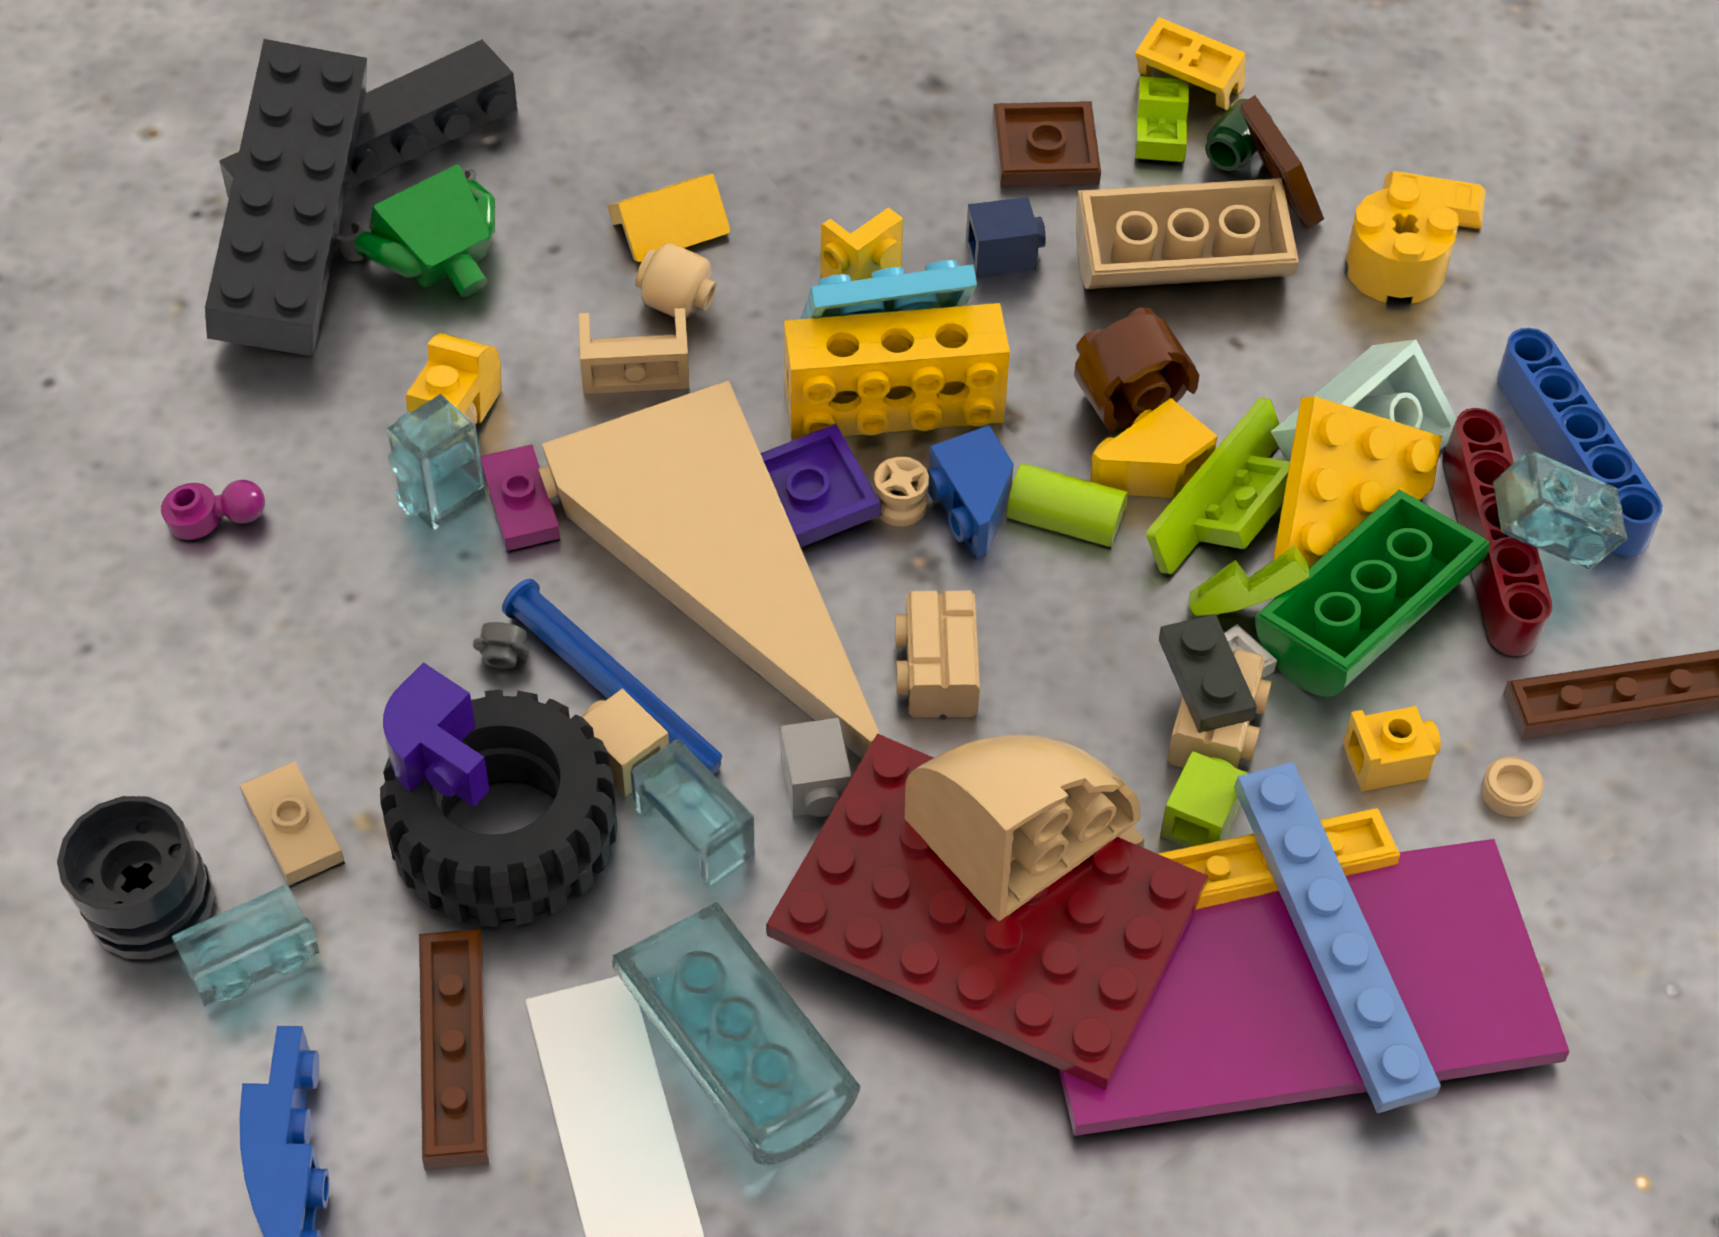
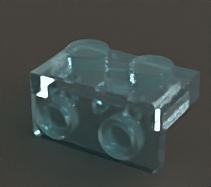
M287 884L172 936L175 947L204 1007L218 1000L230 1001L246 993L252 984L276 973L287 974L296 971L305 965L310 957L320 953L314 928L307 917L304 918Z

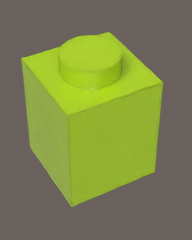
M1192 751L1166 803L1160 837L1186 848L1224 840L1241 805L1234 790L1235 782L1238 776L1248 773L1235 768L1232 764L1221 758H1209Z

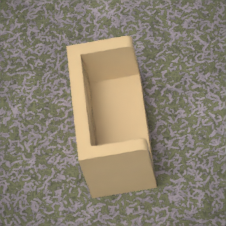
M674 308L676 335L598 339L591 338L589 313H578L583 394L690 389L685 308Z

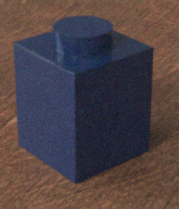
M1028 197L968 204L966 243L976 277L1036 269L1038 248L1045 247L1046 233L1043 219L1041 216L1034 217Z

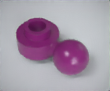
M241 479L231 482L220 495H214L213 491L204 484L187 483L174 488L166 495L161 504V515L169 531L175 537L193 540L209 534L215 529L223 516L239 524L255 521L264 510L265 496L261 488L249 480Z

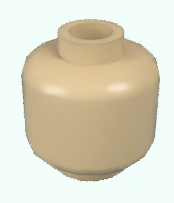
M672 243L664 244L657 251L650 249L638 269L635 281L636 287L641 289V299L644 304L674 318V308H685L686 319L691 317L698 308L706 311L717 289V282L711 280L710 261L703 256Z

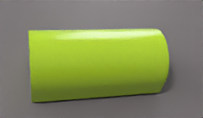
M1022 462L1016 472L1010 490L1006 518L1112 547L1127 507L1128 492Z

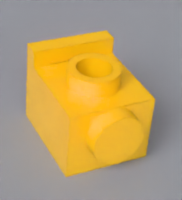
M1412 706L1370 715H1364L1363 710L1351 712L1342 745L1361 792L1428 779L1435 756L1440 753L1441 740L1434 721H1422L1417 707Z

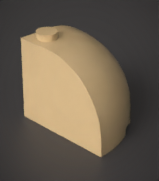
M1010 734L975 740L950 749L922 764L908 775L906 781L905 820L998 921L1010 915L1047 886L1049 887L1108 842L1114 840L1140 821L1141 809L1136 794L1118 775L1090 753L1050 737Z

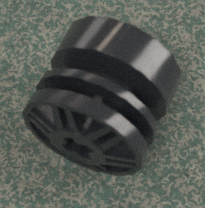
M121 796L102 802L79 817L62 839L57 859L61 883L73 903L80 910V914L86 921L92 934L106 950L126 959H153L175 952L193 939L209 918L215 895L210 872L203 863L200 853L195 849L194 842L184 822L169 805L148 796Z

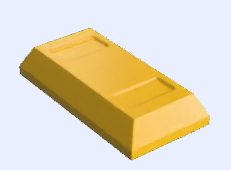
M1398 171L1386 174L1383 189L1389 188L1391 183L1396 180L1412 181L1418 185L1420 190L1440 199L1448 208L1454 210L1458 214V226L1481 229L1486 193L1482 185Z

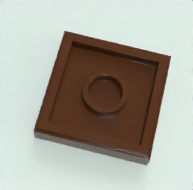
M1254 95L1241 103V114L1263 164L1273 179L1282 178L1285 197L1305 227L1311 228L1323 221L1325 218L1301 161L1259 99Z
M1092 101L993 104V124L1000 187L1100 184L1101 166Z

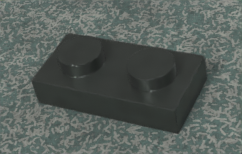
M1216 614L1161 626L1159 634L1160 645L1198 733L1254 720L1257 705Z

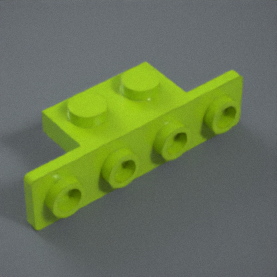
M1258 398L1147 530L1146 537L1161 573L1173 574L1199 541L1246 549L1283 503L1290 461L1269 458L1278 447L1271 431L1280 424L1271 399Z

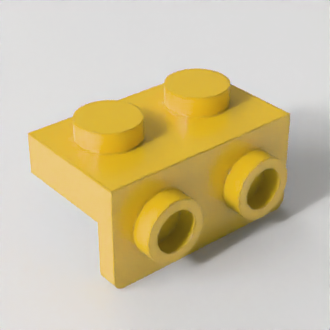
M888 207L851 234L832 219L825 221L821 224L820 279L832 275L846 274L850 276L851 281L872 278V273L880 269L890 267L902 268L903 218Z

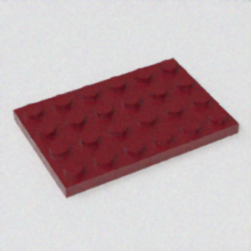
M877 733L766 923L767 936L1106 1090L1193 915L1207 884L1208 875L1120 837H1116L1049 887L1047 886L1010 915L998 921L905 820V788L908 775L934 757Z

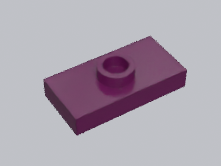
M533 445L479 456L481 471L506 551L560 539L559 524L539 474L538 468L540 466Z

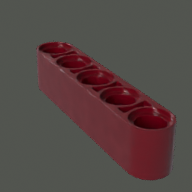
M1470 408L1461 412L1456 419L1443 452V463L1458 523L1490 541V548L1485 560L1471 572L1487 637L1498 651L1510 656H1523L1533 651L1552 612V600L1505 427L1501 419L1493 412L1482 408Z

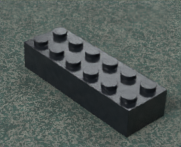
M268 39L263 40L205 305L207 339L313 357L366 95V57Z

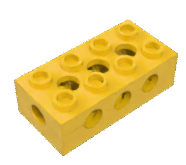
M1000 303L784 320V390L791 441L834 424L838 426L843 436L1004 423L1010 349Z

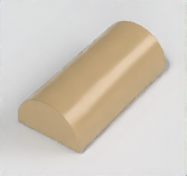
M1282 178L1078 191L1076 205L1077 253L1080 274L1086 289L1290 277L1297 271L1299 259Z

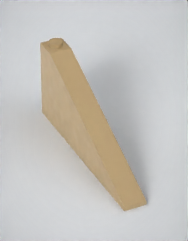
M729 380L542 444L548 465L538 468L548 498L553 499L559 496L567 518L815 721L839 717L845 746L863 759L877 733L880 734Z

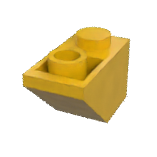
M1170 398L1153 411L1149 409L1141 413L1135 419L1132 426L1117 437H1108L1097 446L1091 457L1090 481L1127 491L1128 496L1174 498L1215 451L1218 436Z

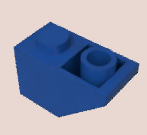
M989 425L931 445L929 470H927L929 474L928 493L935 502L941 501L948 512L949 524L955 538L959 542L965 540L976 559L982 558L988 553L1007 508L1013 478L1014 463Z

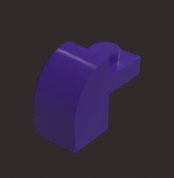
M424 662L393 692L384 710L383 729L393 772L398 781L409 792L426 777L429 783L441 794L447 797H452L455 794L474 807L490 789L484 757L461 742L476 727L470 692Z

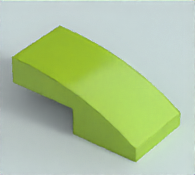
M1139 77L1135 158L1185 162L1189 106V84L1187 81L1173 78Z
M1295 545L1250 577L1234 560L1190 592L1189 608L1195 616L1232 612L1267 601L1309 578L1308 562Z

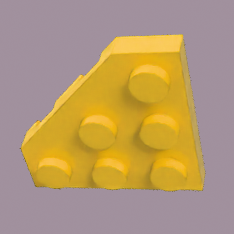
M1316 396L1301 398L1273 560L1295 545L1307 560L1310 568L1399 489L1420 501L1434 488L1442 436Z

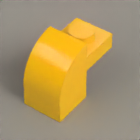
M438 333L427 344L428 362L406 393L407 411L458 424L473 402L477 409V423H481L502 391L499 352L494 346Z

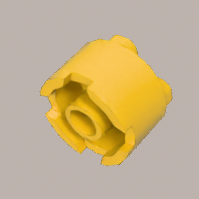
M1396 180L1391 183L1389 188L1381 189L1366 196L1356 208L1346 251L1349 280L1361 293L1385 303L1388 296L1397 298L1412 297L1411 304L1419 303L1434 296L1445 281L1459 225L1458 214L1448 208L1440 199L1420 190L1418 185L1412 181Z

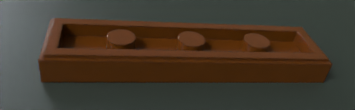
M1719 650L1507 681L1504 695L1521 739L1719 710Z
M481 929L419 934L422 1161L424 1169L489 1164L484 964Z

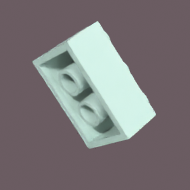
M1416 339L1372 345L1313 395L1442 436L1440 450L1447 445L1457 419ZM1299 408L1271 431L1286 461L1291 459Z

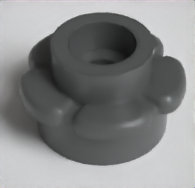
M503 622L485 623L482 625L480 638L473 640V648L482 655V662L491 667L501 669L514 668L517 660H524L529 654V648L525 645L527 632L516 625Z

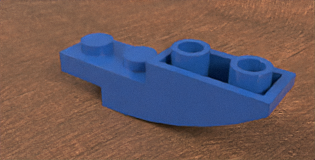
M277 1026L268 1084L242 1083L239 1115L240 1151L247 1191L263 1237H321L320 1230H314L316 1209H325L329 1198L328 1169H320L313 1145L309 1144L312 1127L311 1111L304 1107L307 1089H316L318 1084L319 1054L317 1050L309 1049L303 1026Z

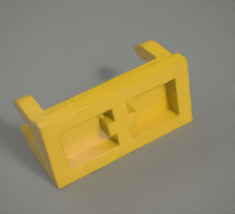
M1160 17L1157 18L1135 52V59H1138L1139 74L1150 77L1151 67L1216 93V106L1225 110L1229 107L1230 93L1239 95L1245 85V52Z

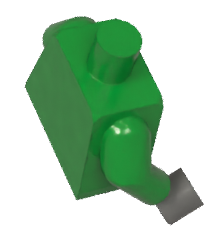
M456 164L373 205L369 225L371 232L366 231L361 221H355L351 224L353 236L344 237L340 234L337 235V243L342 256L346 260L358 261L363 258L369 259L406 278H414L423 287H429L448 277L460 296L468 297L479 291L487 283L486 277L476 263L486 256L490 239L495 233V198L476 181L474 170H467L464 175L459 164Z

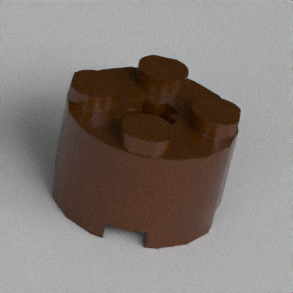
M1138 308L1132 311L1127 318L1116 321L1103 330L1096 329L1087 332L1076 344V350L1080 355L1075 362L1074 377L1105 427L1111 433H1114L1115 429H1128L1144 411L1149 409L1153 411L1170 398L1177 403L1187 390L1194 395L1198 389L1200 375L1196 366L1165 320L1157 317L1152 309Z

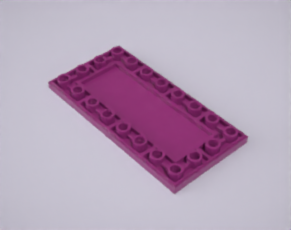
M1495 839L1399 852L1400 858L1396 865L1346 876L1438 1081L1566 1061L1570 1051ZM1279 891L1194 910L1106 1090L1059 1069L1074 1136L1367 1092Z

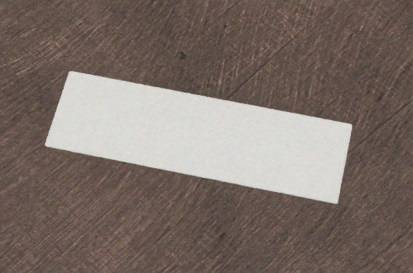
M627 973L526 999L525 1003L585 1237H704L631 975Z

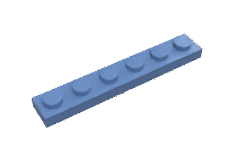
M1294 762L1238 776L1234 790L1377 1114L1435 1097L1441 1085Z

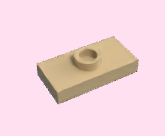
M295 761L240 785L242 795L288 886L345 861L342 849Z

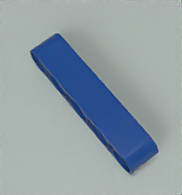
M1520 328L1512 332L1508 337L1497 374L1499 387L1602 544L1610 552L1618 556L1635 557L1644 553L1650 544L1662 514L1663 504L1660 497L1553 339L1547 333L1534 328Z

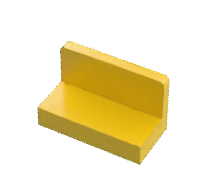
M713 173L690 178L607 205L613 225H623L633 259L636 262H642L650 249L657 251L667 243L685 248L730 232L728 219Z

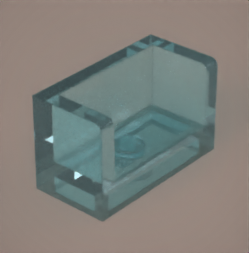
M678 738L630 771L635 809L641 815H645L655 808L700 854L701 877L709 885L717 882L755 854L754 815Z

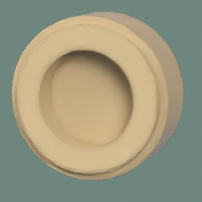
M1503 757L1493 761L1488 766L1481 783V795L1487 806L1496 813L1507 817H1522L1531 813L1537 807L1544 789V781L1539 770L1530 762L1517 757Z

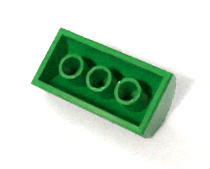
M1399 489L1309 568V578L1278 595L1256 614V631L1260 643L1277 660L1276 667L1291 682L1315 695L1334 696L1340 693L1479 566L1488 554L1490 541Z

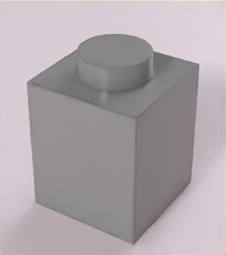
M839 717L780 726L781 763L792 816L810 814L822 817L830 815L852 778Z

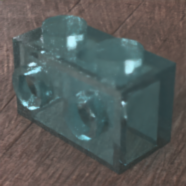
M439 394L413 412L404 414L396 423L387 428L391 447L388 460L396 474L398 488L395 489V496L402 509L409 516L415 517L418 515L427 525L435 530L486 496L476 425L442 394Z
M1533 450L1527 451L1493 481L1501 533L1588 570L1627 540L1622 506L1616 487Z

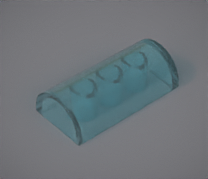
M718 902L612 955V968L756 1163L772 1165L788 1160L805 1151L827 1135L845 1117L855 1103L861 1087Z

